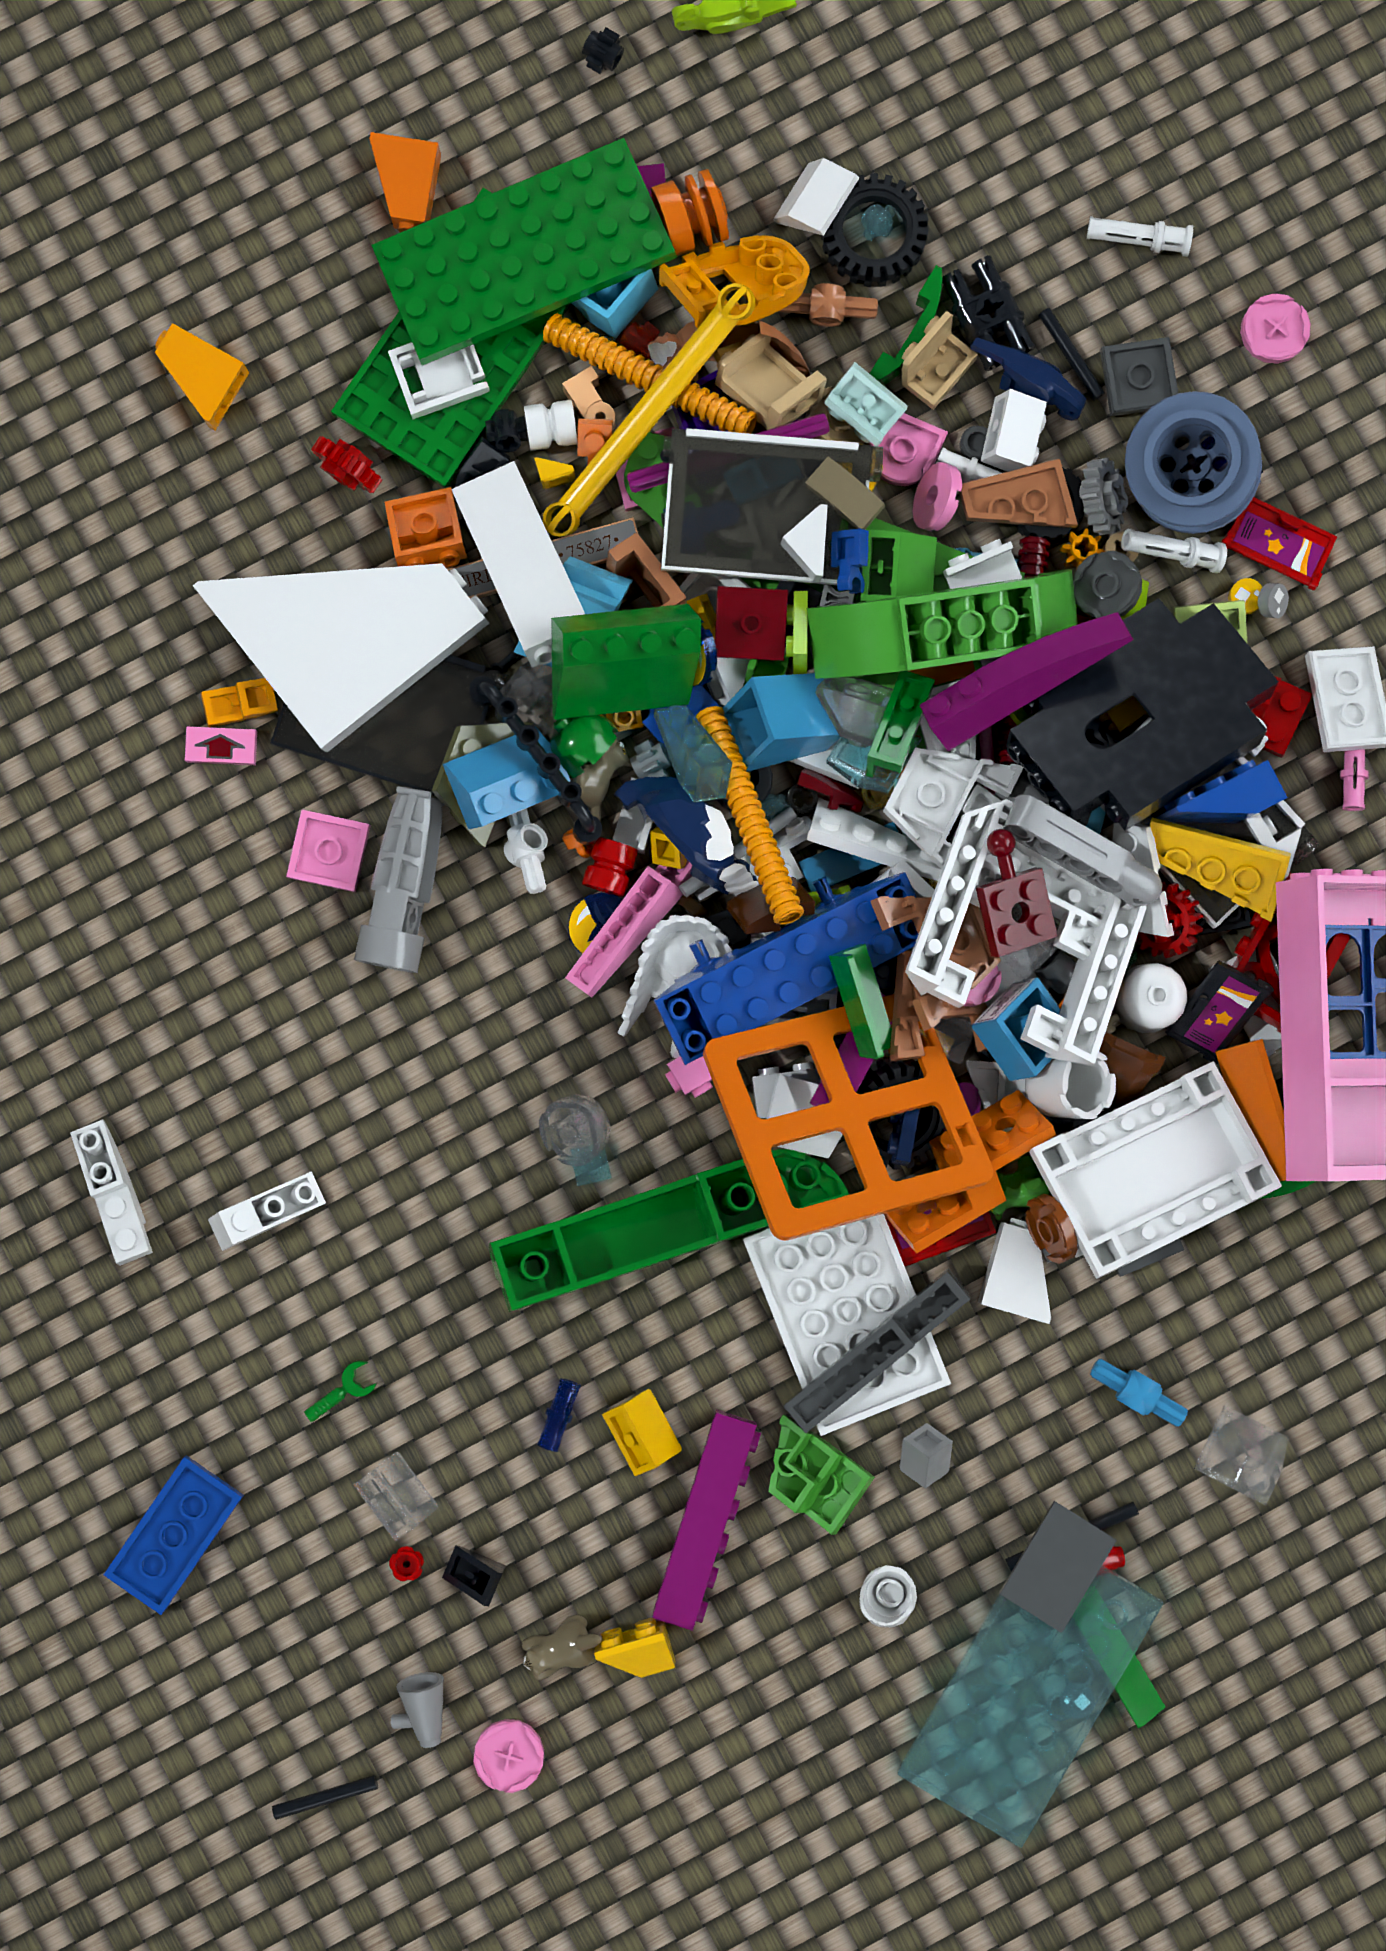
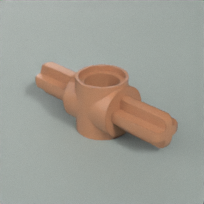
M822 283L815 285L811 289V293H802L796 301L779 312L809 314V320L813 324L823 327L839 326L843 322L844 317L875 319L878 312V300L875 298L846 296V291H844L842 286Z

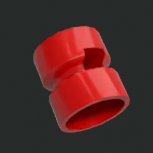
M599 837L593 844L590 854L595 862L593 865L587 866L582 885L607 894L624 897L629 883V877L625 872L633 869L638 849Z

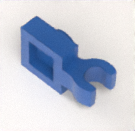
M859 528L832 532L831 567L839 569L837 579L838 591H849L850 594L864 592L865 582L859 567L868 566V530Z

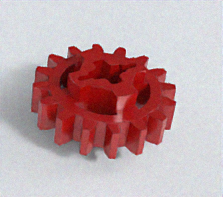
M320 436L311 448L313 453L323 461L320 468L338 483L343 484L352 491H355L359 486L363 490L374 494L382 482L381 477L371 469L374 462L367 458L359 449L340 438L335 444L330 439Z
M1162 881V892H1166L1168 904L1165 905L1168 920H1174L1171 922L1174 936L1164 937L1138 932L1136 939L1141 938L1143 940L1140 946L1141 950L1152 947V956L1156 957L1163 953L1165 958L1175 956L1176 953L1180 955L1187 952L1188 947L1198 942L1194 935L1202 932L1203 928L1196 924V920L1204 916L1202 913H1195L1194 908L1198 906L1199 901L1194 900L1190 902L1188 900L1191 892L1189 889L1178 892L1179 883H1173L1167 887L1166 882ZM1182 926H1184L1183 931L1180 934V929L1182 928Z

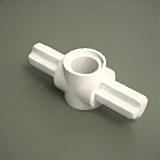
M526 808L508 816L511 828L507 831L508 841L504 845V854L510 863L522 869L526 889L529 893L537 894L546 889L541 862L545 859L543 850L547 847L548 838L540 826L530 823Z

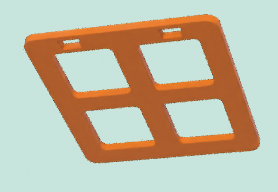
M894 994L882 997L889 1022H892ZM845 1007L714 1038L706 1044L703 1050L705 1063L769 1228L777 1239L783 1241L792 1240L980 1187L990 1181L994 1172L993 1166L934 1027L924 1031L930 1046L923 1047L925 1056L917 1058L924 1078L864 1094H858L854 1091L833 1040L834 1036L852 1031ZM918 1021L919 1029H922V1025L920 1021ZM797 1045L807 1046L829 1098V1103L769 1119H760L753 1107L737 1066V1061ZM930 1105L935 1106L939 1110L960 1161L959 1165L901 1181L891 1180L868 1122ZM965 1127L972 1145L963 1147L957 1129ZM833 1131L841 1132L864 1185V1191L804 1208H795L790 1201L771 1148Z

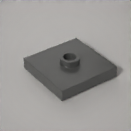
M1169 337L1101 347L1100 355L1110 417L1146 412L1163 399L1178 394Z

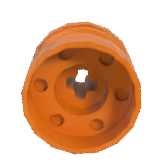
M708 169L698 171L700 188L697 187L691 174L686 175V193L683 194L680 193L673 180L651 187L652 201L672 242L677 257L695 251L694 234L699 233L706 246L713 245L711 228L719 242L729 239L728 215L724 199Z

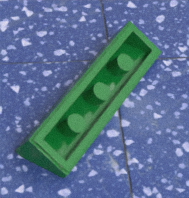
M1092 1583L1072 1618L1134 1724L1139 1729L1165 1708V1705L1098 1590Z

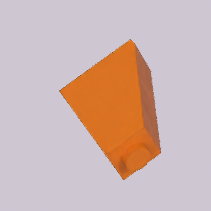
M370 132L369 139L394 229L403 232L429 221L441 160L439 144L437 142Z

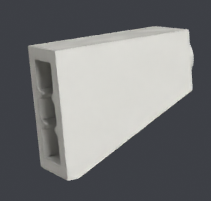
M1011 1218L1009 1224L1000 1222L978 1303L1050 1324L1051 1312L1041 1250L1035 1245L1025 1221Z

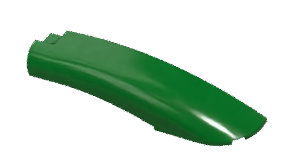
M790 1149L771 1150L790 1201L795 1208H804L849 1195L842 1180L826 1163H822L803 1152ZM743 1159L553 1223L490 1242L489 1251L495 1276L499 1280L508 1311L512 1312L769 1227L745 1163Z

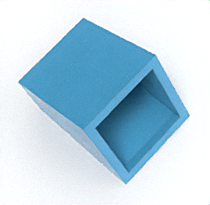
M815 673L752 677L723 707L724 716L728 719V725L732 729V735L736 739L735 744L739 747V753L743 757V763L746 764L747 772L827 751L843 735L841 722L835 712L829 689L826 687L824 678L815 679Z

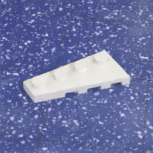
M821 798L818 799L806 840L890 867L899 861H905L920 876L938 882L942 870L909 837L838 806L837 810L827 808L828 801Z

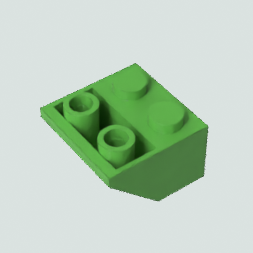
M868 530V566H864L862 570L865 588L864 592L861 593V602L933 592L937 537L899 531Z

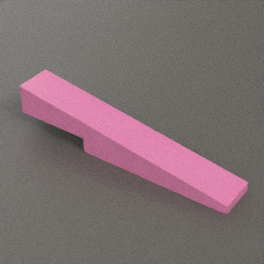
M687 860L685 867L682 869L658 865L654 870L647 866L565 978L592 998L647 937L650 930L656 927V924L664 918L682 897L683 894L679 889V885L692 877L690 875L692 864Z

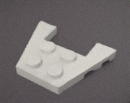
M915 748L883 812L942 870L951 847V843L947 842L946 838L974 783L978 782L1008 798L1024 767L1017 764L994 763L993 760L987 759L974 760L962 758L957 754Z

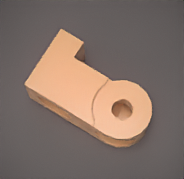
M592 366L562 383L563 392L568 400H572L573 408L580 419L613 420L614 431L616 427L614 409L609 404L603 402L595 390V387L599 386V377Z

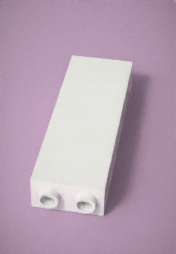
M513 461L451 490L521 646L533 668L552 661L551 618L583 615L585 612L520 472Z

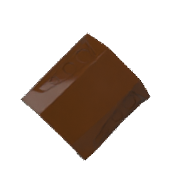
M1106 1031L1099 1052L1107 1057V1060L1104 1061L1108 1066L1109 1073L1115 1074L1116 1092L1110 1107H1122L1138 1099L1146 1084L1159 1072L1166 1057L1151 1053Z

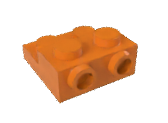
M452 487L384 502L398 567L442 563L445 568H451L458 565L461 559L467 558L455 499L451 490Z

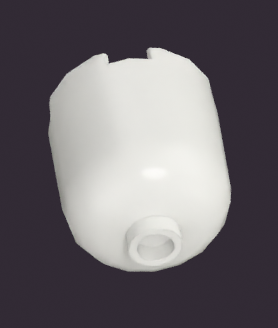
M1159 963L1137 965L1125 971L1113 1011L1117 1013L1120 1018L1119 1021L1128 1029L1141 1033H1155L1175 1023L1183 1014L1187 1003V988L1181 976L1171 967Z
M1099 1052L1093 1065L1052 1059L1037 1076L1025 1078V1089L1029 1101L1039 1112L1046 1116L1095 1119L1104 1108L1111 1106L1116 1092L1115 1074L1109 1073L1108 1066L1104 1061L1107 1060V1057Z

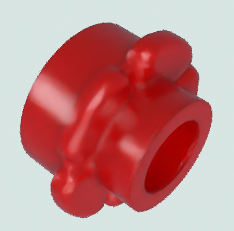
M404 1546L399 1548L396 1554H392L389 1566L396 1579L400 1581H413L422 1574L421 1567L424 1565V1558L419 1551H414L410 1546ZM404 1561H409L410 1566L405 1567Z

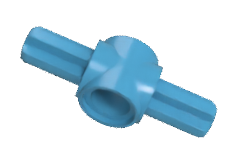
M1098 1359L1094 1363L1090 1372L1091 1377L1116 1391L1115 1397L1119 1402L1143 1416L1152 1412L1177 1427L1184 1422L1188 1410L1161 1394L1162 1385L1134 1369L1125 1373L1103 1359Z

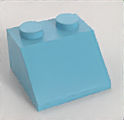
M649 269L574 301L572 304L590 323L616 339L658 290V286L652 269Z

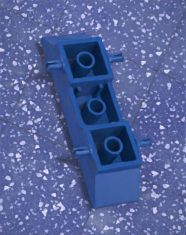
M902 872L862 887L857 886L844 894L833 895L825 876L812 882L821 900L815 906V914L803 915L798 920L780 928V931L772 932L741 949H734L721 957L710 958L703 939L690 944L689 947L698 964L689 973L674 980L675 983L653 1000L683 1063L687 1065L702 1057L706 1044L714 1038L758 1028L837 987L829 955L858 944H866L872 967L874 968L914 947L919 935L914 922L908 920L882 931L870 902L881 896H889V898L914 896L917 898L906 873Z

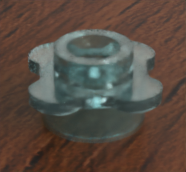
M875 204L864 212L862 216V226L865 228L863 232L864 238L872 240L876 236L887 237L893 231L892 217L896 213V209L892 205H887L883 208L881 205Z

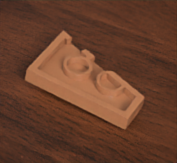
M1060 459L963 483L961 492L959 491L967 521L1076 528L1078 526Z

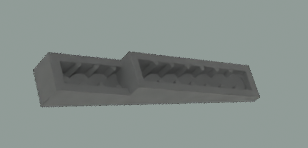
M946 1269L786 1402L784 1408L802 1430L807 1433L911 1350L919 1340L967 1303L971 1295L950 1269Z

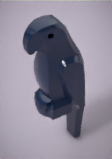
M978 337L974 339L971 345L972 350L1002 364L1005 371L999 385L1000 389L1005 391L1009 389L1017 390L1047 402L1046 405H1056L1059 409L1057 414L1064 419L1073 421L1080 417L1086 404V398L1063 377L1059 368L1016 348L1005 347Z

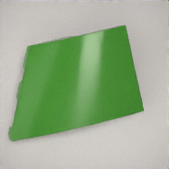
M783 1414L779 1423L781 1425L778 1448L775 1449L773 1460L775 1469L771 1474L768 1492L793 1512L805 1513L831 1535H836L875 1477L811 1430L805 1433L794 1419Z

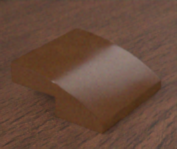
M791 877L793 881L791 886L796 888L795 895L800 898L799 905L804 908L803 915L815 914V901L797 879ZM762 885L741 893L727 902V910L745 934L780 931V924L774 923V914L770 913V905L766 903L765 897L767 895L762 893Z

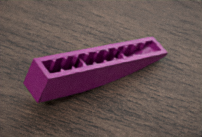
M1118 612L1083 622L1043 637L981 667L920 704V708L931 730L947 751H950L1134 639Z

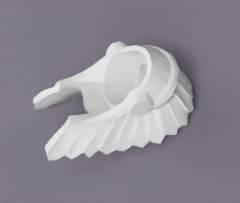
M672 915L668 920H660L656 924V928L650 930V933L647 935L648 939L641 945L643 953L638 958L639 969L634 977L635 981L630 988L631 996L626 1002V1007L622 1014L624 1021L619 1028L618 1034L623 1037L627 1035L639 1015L645 1011L650 998H657L675 983L674 980L689 973L698 964L689 947L690 944L703 939L710 958L721 957L732 951L728 945V937L722 934L718 927L712 925L705 918L692 917L690 915ZM672 1040L670 1053L672 1057L678 1058L680 1055Z

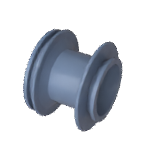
M1192 391L1178 393L1152 406L1135 425L1126 446V477L1130 489L1142 510L1158 524L1181 533L1196 534L1210 532L1235 520L1248 507L1255 496L1262 471L1259 438L1248 416L1237 405L1226 398L1208 392ZM1206 436H1211L1215 439L1214 447L1209 450L1203 449L1200 446L1201 440ZM1179 437H1186L1190 441L1189 446L1184 450H1179L1175 447V441ZM1194 458L1197 462L1203 460L1204 462L1200 465L1201 472L1195 474L1193 470L1185 471L1189 467L1188 460ZM1218 458H1224L1228 462L1227 467L1221 472L1214 470L1212 467L1213 462ZM1166 459H1173L1176 462V468L1172 472H1165L1161 468L1163 461ZM1205 480L1213 482V489L1205 493L1200 492L1199 486ZM1186 481L1189 486L1188 490L1184 493L1175 492L1174 485L1176 482Z

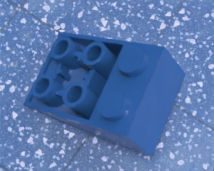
M1253 759L1171 801L1164 806L1166 812L1156 818L1168 822L1237 823L1288 797L1269 761L1267 760L1256 765Z

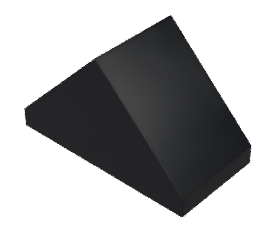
M455 1545L442 1578L483 1606L489 1607L506 1565Z

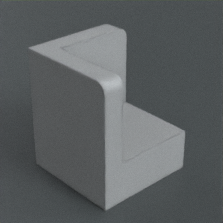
M928 1423L924 1424L903 1438L900 1470L926 1489L949 1472L953 1441Z

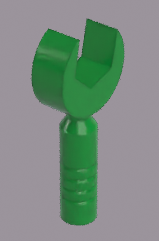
M359 1360L348 1365L342 1374L343 1386L336 1387L304 1411L310 1422H314L341 1402L347 1393L356 1397H362L375 1389L378 1382L364 1388L355 1381L356 1368L367 1364V1361Z

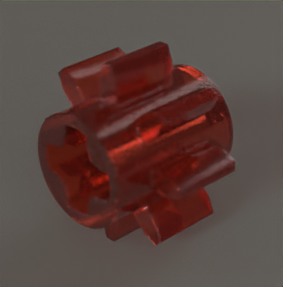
M649 321L644 326L634 322L624 332L620 343L627 351H634L636 356L639 354L644 356L645 361L648 359L652 360L648 344L655 341L659 336L660 330Z

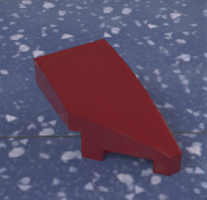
M807 768L801 771L797 785L831 796L827 808L837 810L840 805L854 812L862 811L863 799L847 784Z

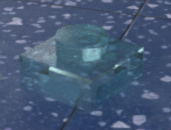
M604 1144L570 1152L577 1186L612 1178Z

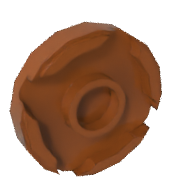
M1044 1193L1029 1200L1027 1206L1030 1207V1210L1026 1211L1025 1217L1029 1233L1035 1245L1040 1250L1046 1249L1050 1254L1046 1256L1047 1259L1054 1263L1061 1264L1074 1258L1078 1250L1077 1237L1074 1226L1061 1204L1052 1196Z

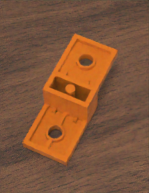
M1019 1090L1005 1096L998 1102L972 1116L993 1166V1176L987 1184L884 1213L885 1217L916 1254L1007 1201L996 1170L1029 1152L1033 1147L1056 1136L1053 1125ZM965 1127L957 1129L963 1147L972 1145ZM1014 1127L1008 1132L1003 1131L1006 1128ZM947 1131L929 1141L940 1170L959 1165V1158ZM935 1209V1210H934L932 1213H930V1214H927V1215H926V1214L923 1213V1212H925L926 1210Z

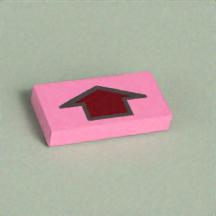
M186 727L185 761L187 763L256 765V729Z

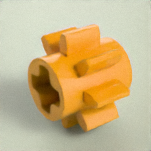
M1085 528L1079 536L1071 531L1068 535L1071 545L1064 544L1060 548V551L1067 553L1068 557L1064 565L1072 564L1078 568L1088 556L1105 552L1103 549H1098V542L1101 536L1094 538L1088 535V528ZM1079 545L1085 546L1084 550L1088 552L1086 557L1080 556L1081 552L1077 549Z

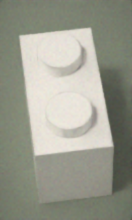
M1009 389L996 396L980 462L1008 472L1033 466L1039 455L1037 443L1039 434L1044 429L1046 423L1044 412L1047 402L1013 389Z

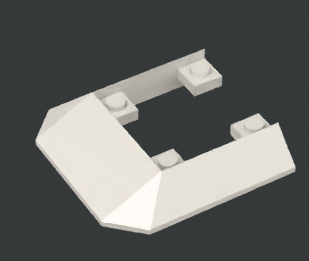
M1008 799L965 813L960 819L905 973L921 996L929 993L957 1008L964 1006L976 973L949 960L969 903L980 908L976 887L1002 879L997 857L992 855L987 848V838L994 830L1003 829L1013 802ZM1016 841L1015 849L1011 853L1015 874L1034 867L1042 868L1053 916L1061 920L1053 946L1078 958L1059 1015L1038 1004L1031 1007L1020 1039L1045 1051L1046 1058L1093 1065L1096 1062L1147 907L1146 905L1135 906L1127 903Z

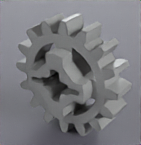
M1109 458L1087 462V469H1083L1085 480L1081 481L1079 490L1080 498L1084 505V515L1088 519V524L1093 525V532H1099V535L1113 534L1120 531V524H1124L1122 513L1126 512L1128 506V496L1125 494L1123 477L1119 474V469H1114V461H1109Z

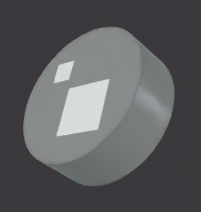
M1267 583L1262 587L1258 596V608L1262 616L1280 618L1284 615L1289 601L1286 587L1279 583Z

